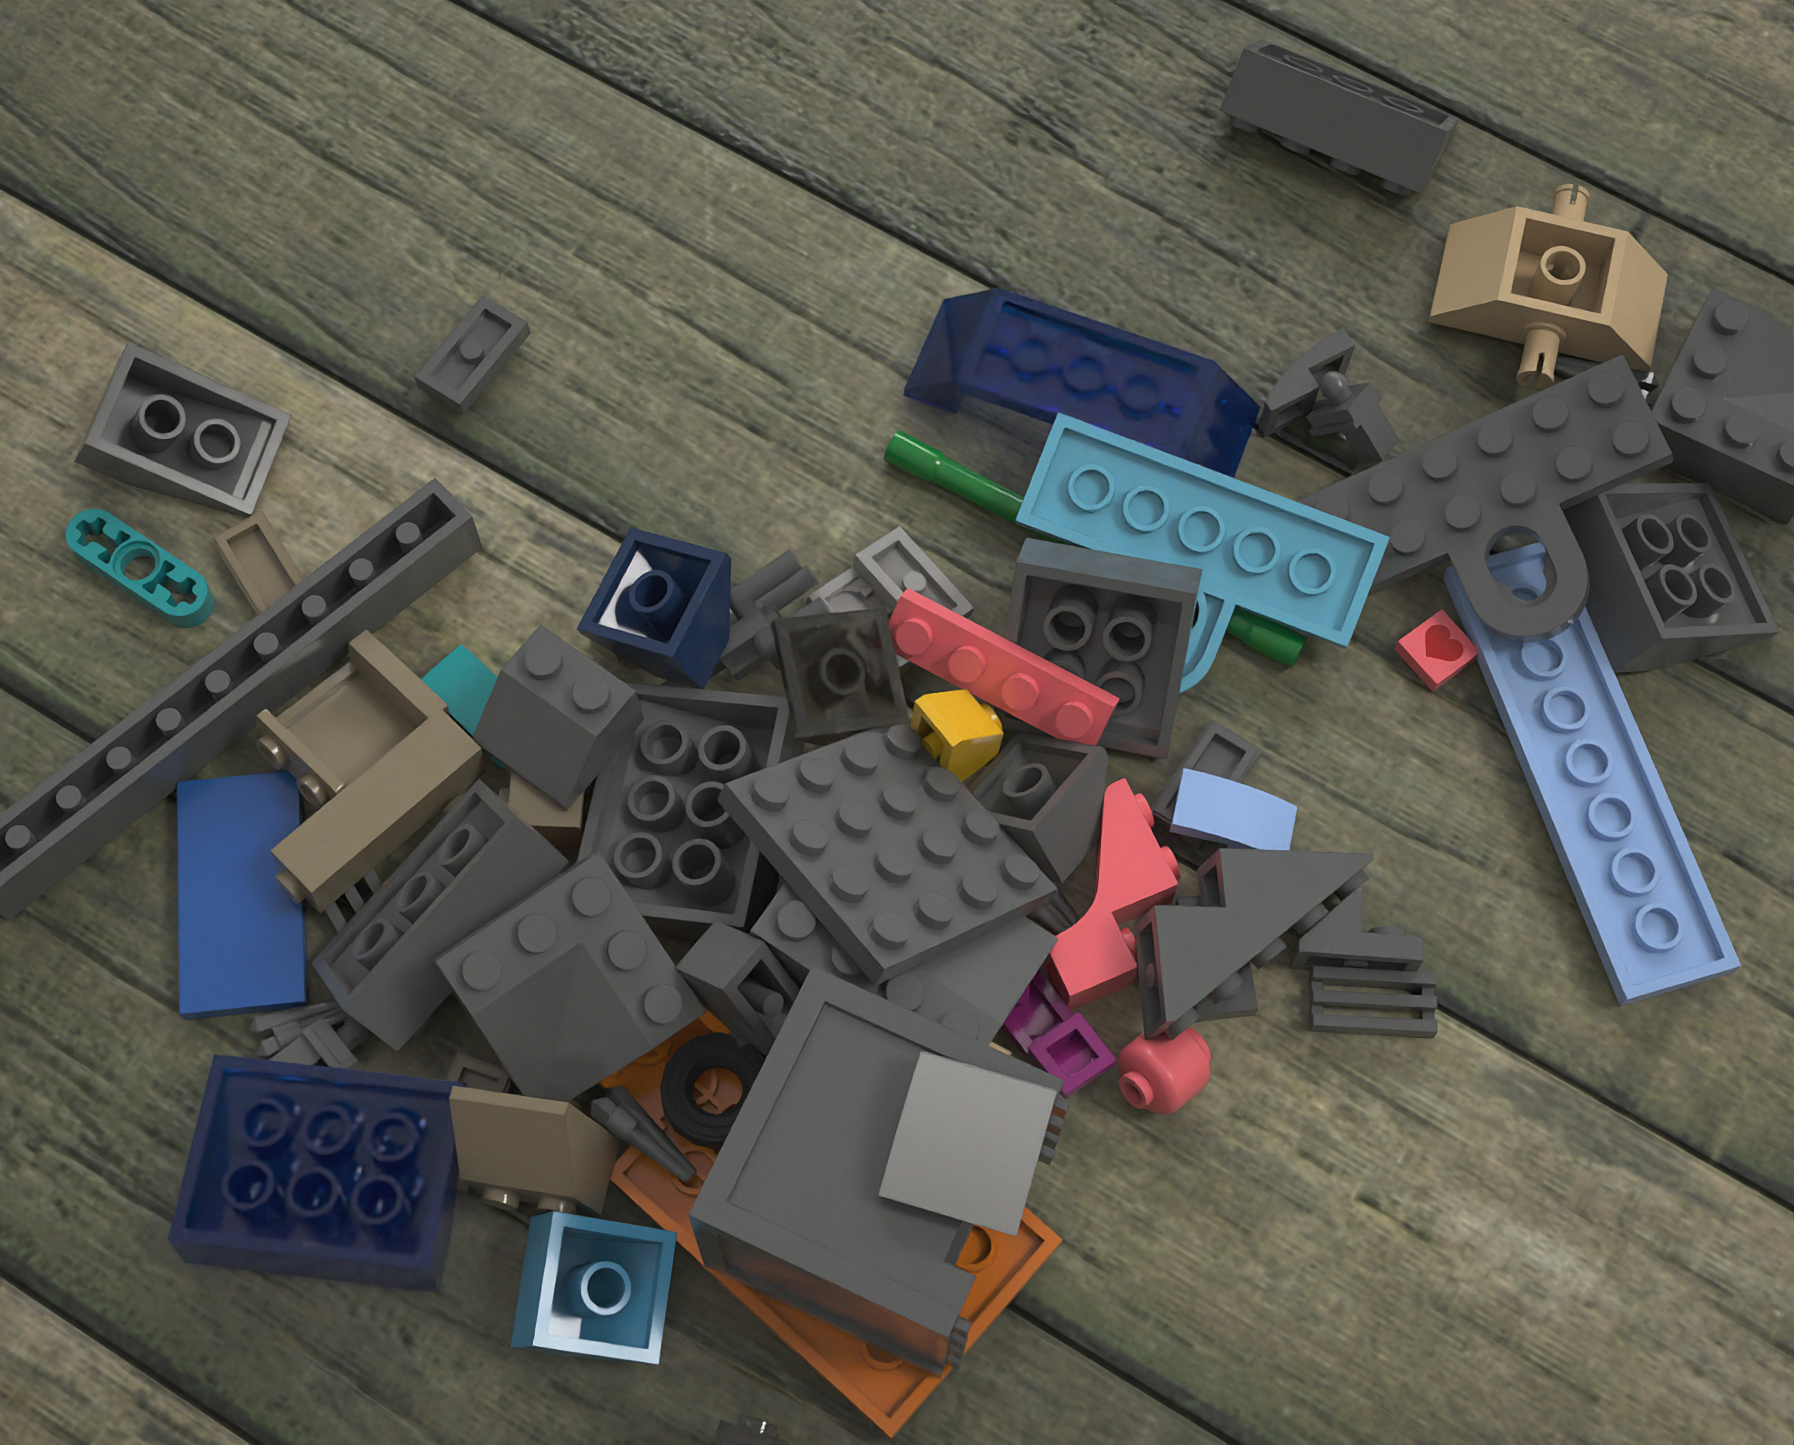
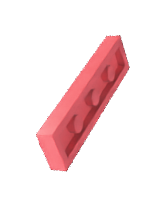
M909 588L900 596L879 643L885 649L962 689H967L971 694L1057 739L1097 746L1120 698Z

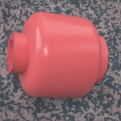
M1188 1027L1172 1041L1164 1031L1155 1039L1145 1040L1143 1032L1122 1048L1119 1053L1117 1066L1120 1076L1119 1088L1121 1093L1132 1106L1138 1109L1145 1108L1153 1114L1169 1115L1177 1111L1208 1085L1211 1075V1054L1207 1043L1191 1027Z

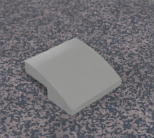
M900 526L857 553L854 558L853 567L808 595L806 605H808L820 596L832 613L834 611L839 613L849 630L835 639V642L878 690L915 665L879 645L897 602L907 588L965 618H969L974 610V607Z
M921 1051L878 1196L1017 1236L1057 1090Z

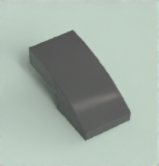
M1344 328L1327 336L1306 351L1276 383L1265 402L1258 426V431L1263 438L1306 417L1312 412L1324 374L1329 371L1346 373L1355 343Z

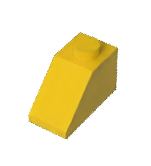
M967 689L925 694L915 700L910 728L919 734L922 738V745L934 759L940 758L939 764L941 767L952 771L961 782L992 762L998 755L1004 734L1002 732V724L994 710L984 702L979 704Z

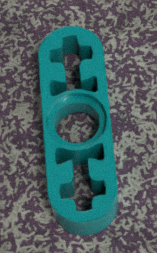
M87 509L76 514L68 523L65 532L67 544L83 565L172 625L180 628H192L205 622L212 614L215 605L214 595L199 572L109 512L102 509ZM91 532L98 536L104 533L110 544L116 549L111 556L109 551L99 543L92 541L88 544L85 537ZM140 556H148L155 560V568L148 577L142 580H131L125 577V569L133 559ZM168 580L175 589L183 594L188 595L193 592L196 597L195 602L189 605L182 601L177 605L169 590L164 588Z

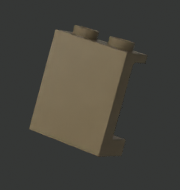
M367 629L348 643L350 662L279 716L275 717L267 709L262 710L255 716L259 738L256 741L258 751L273 768L280 770L282 767H285L297 779V787L304 798L317 809L322 808L441 708L449 716L448 705Z

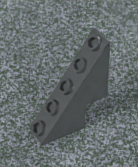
M1219 848L1197 869L1201 906L1154 905L1134 925L1145 1040L1155 1039L1163 1031L1171 1041L1174 1040L1201 1017L1194 1009V1006L1208 995L1216 1005L1244 982L1237 972L1240 968L1251 961L1259 970L1287 947L1280 938L1284 932L1292 926L1299 935L1307 931L1329 912L1321 903L1334 893L1342 902L1355 889L1370 879L1362 869L1374 859L1373 853Z

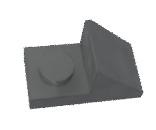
M1358 887L1299 939L1290 956V969L1310 971L1312 966L1417 971L1424 961V937L1406 936L1404 929L1392 926L1374 927L1368 933L1362 932V887Z

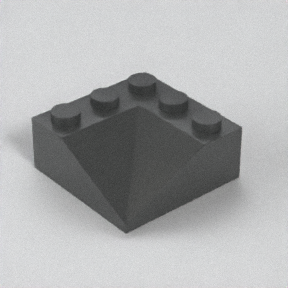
M1712 288L1694 319L1650 408L1673 456V462L1663 467L1697 483H1710L1713 490L1788 524L1794 516V336L1766 311Z
M600 852L589 854L431 960L521 1095L527 1097L568 1102L651 1051L706 1013L682 975L675 969L676 966Z

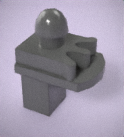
M1329 371L1324 374L1320 382L1322 395L1328 399L1317 401L1315 406L1318 410L1306 416L1309 421L1308 430L1312 437L1343 432L1361 464L1383 461L1399 441V438L1378 404L1382 399L1379 391H1375L1371 382L1349 385L1347 378L1342 373L1336 371Z
M321 1017L311 1026L302 1030L303 1034L262 1066L287 1098L328 1067L334 1072L351 1096L355 1098L361 1093L355 1084L368 1074L350 1051L359 1044L363 1046L371 1037L372 1032L353 1017L345 1019L343 1021L344 1025L334 1031L325 1018Z

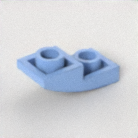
M1183 768L1169 832L1227 844V848L1289 850L1297 806L1253 787Z

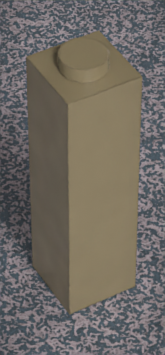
M440 708L270 850L279 870L273 876L274 880L294 903L298 905L306 899L319 913H322L486 772L482 748Z

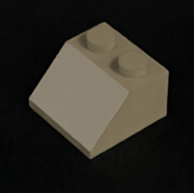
M459 1086L452 1087L449 1100L460 1179L482 1192L481 1202L493 1207L513 1211L518 1210L521 1201L538 1204L537 1211L543 1214L555 1211L576 1215V1211L601 1215L620 1139L568 1102Z

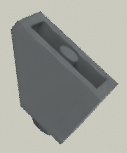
M715 920L675 969L682 975L686 983L707 1009L767 1057L800 989L763 940Z

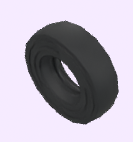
M720 1032L697 1036L680 1046L666 1064L660 1084L663 1112L675 1132L694 1145L721 1149L765 1062L761 1052L750 1043L740 1048L737 1045L736 1039L729 1034ZM708 1069H728L736 1074L742 1083L741 1099L733 1109L726 1113L713 1114L705 1112L698 1107L693 1099L694 1083L700 1074Z

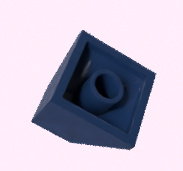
M630 527L577 630L588 639L656 677L692 688L704 689L730 637L731 558L725 552Z

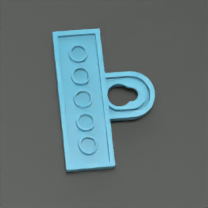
M1059 412L1015 520L1017 525L1075 547L1202 569L1196 603L1198 617L1195 626L1191 630L1179 695L1195 687L1211 668L1234 608L1346 649L1390 539L1389 536Z

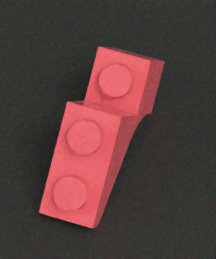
M1126 778L1110 784L1104 793L1097 842L1093 904L1076 924L1056 935L1059 939L1042 963L1055 991L1070 1010H1074L1133 984L1138 969L1136 964L1135 938L1128 927L1119 929L1118 925L1146 914L1154 905L1171 904L1178 886L1177 880L1181 879L1180 869L1174 854L1168 846L1160 848L1151 830V827L1154 826V818L1149 804L1141 793L1133 794Z

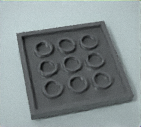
M903 717L725 783L717 799L874 985L882 983L1048 905L1058 890L1036 863L999 826L997 820L962 784L958 777L952 771L943 768L939 764V757L934 759L922 745V738L915 730L910 728V725Z

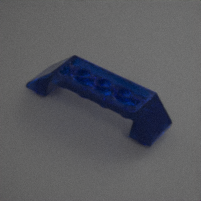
M999 287L943 299L904 388L903 395L956 414L965 394L1052 425L1059 412L1235 478L1261 408L1214 360Z

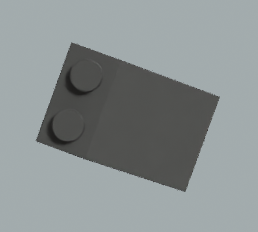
M128 342L114 367L74 462L130 486L249 518L256 505L291 414Z

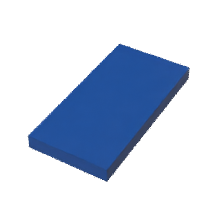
M289 771L177 782L179 1014L184 1020L285 1010L309 1004L306 899L297 905L278 886L273 876L279 870L270 851L304 823L303 795L297 787V779Z

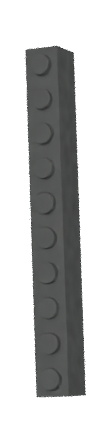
M434 478L0 814V915L7 921L11 920L177 789V782L187 781L257 726L255 716L262 710L267 709L272 714L349 653L348 643L366 629L371 634L375 633L482 548V544L473 516Z

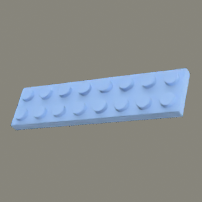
M1540 542L1488 556L1487 564L1490 573L1496 580L1508 585L1515 597L1526 601L1534 600L1541 596L1546 588V578L1543 574V569L1547 556L1545 548ZM1454 566L1447 567L1443 575L1444 582L1465 633L1477 648L1479 653L1476 657L1619 1005H1627L1734 973L1741 967L1740 961L1586 607H1584L1578 619L1568 629L1553 638L1533 643L1506 640L1492 633L1480 622L1469 602Z

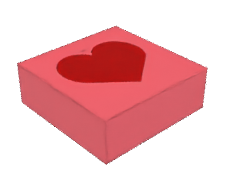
M1443 609L1401 638L1395 646V651L1432 692L1476 661V657L1479 654L1473 642Z

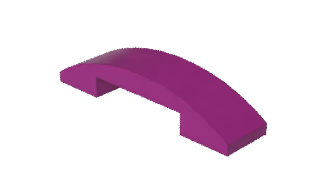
M1038 970L1001 1028L1032 1066L1064 1080L1060 1095L1067 1099L1115 1066L1117 1060L1080 1012L1074 1015L1044 975Z

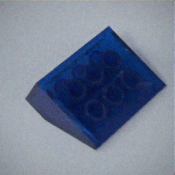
M214 1054L168 1241L185 1263L440 1292L452 1233L459 1174L449 1097L453 1086L468 1088L467 1083Z

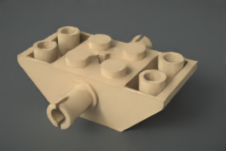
M1564 184L1554 190L1551 214L1516 206L1450 224L1428 320L1430 323L1524 344L1516 381L1520 386L1528 389L1531 375H1535L1537 370L1534 391H1542L1553 386V374L1558 353L1601 363L1623 354L1631 369L1647 372L1651 368L1668 274L1628 231L1584 222L1590 194L1584 187L1579 186L1575 201H1572L1570 204L1574 184Z

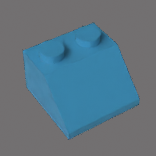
M555 1211L532 1216L510 1348L568 1357L659 1365L677 1232Z

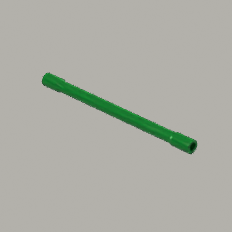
M900 430L894 434L886 448L884 461L927 483H935L1017 525L1015 520L1024 496L949 459L942 451ZM1017 525L1049 542L1070 545L1065 542L1046 536L1044 534L1025 528L1023 526ZM1197 605L1194 616L1198 617ZM1234 608L1225 631L1241 639L1248 647L1291 669L1308 640V637L1288 627L1238 608Z

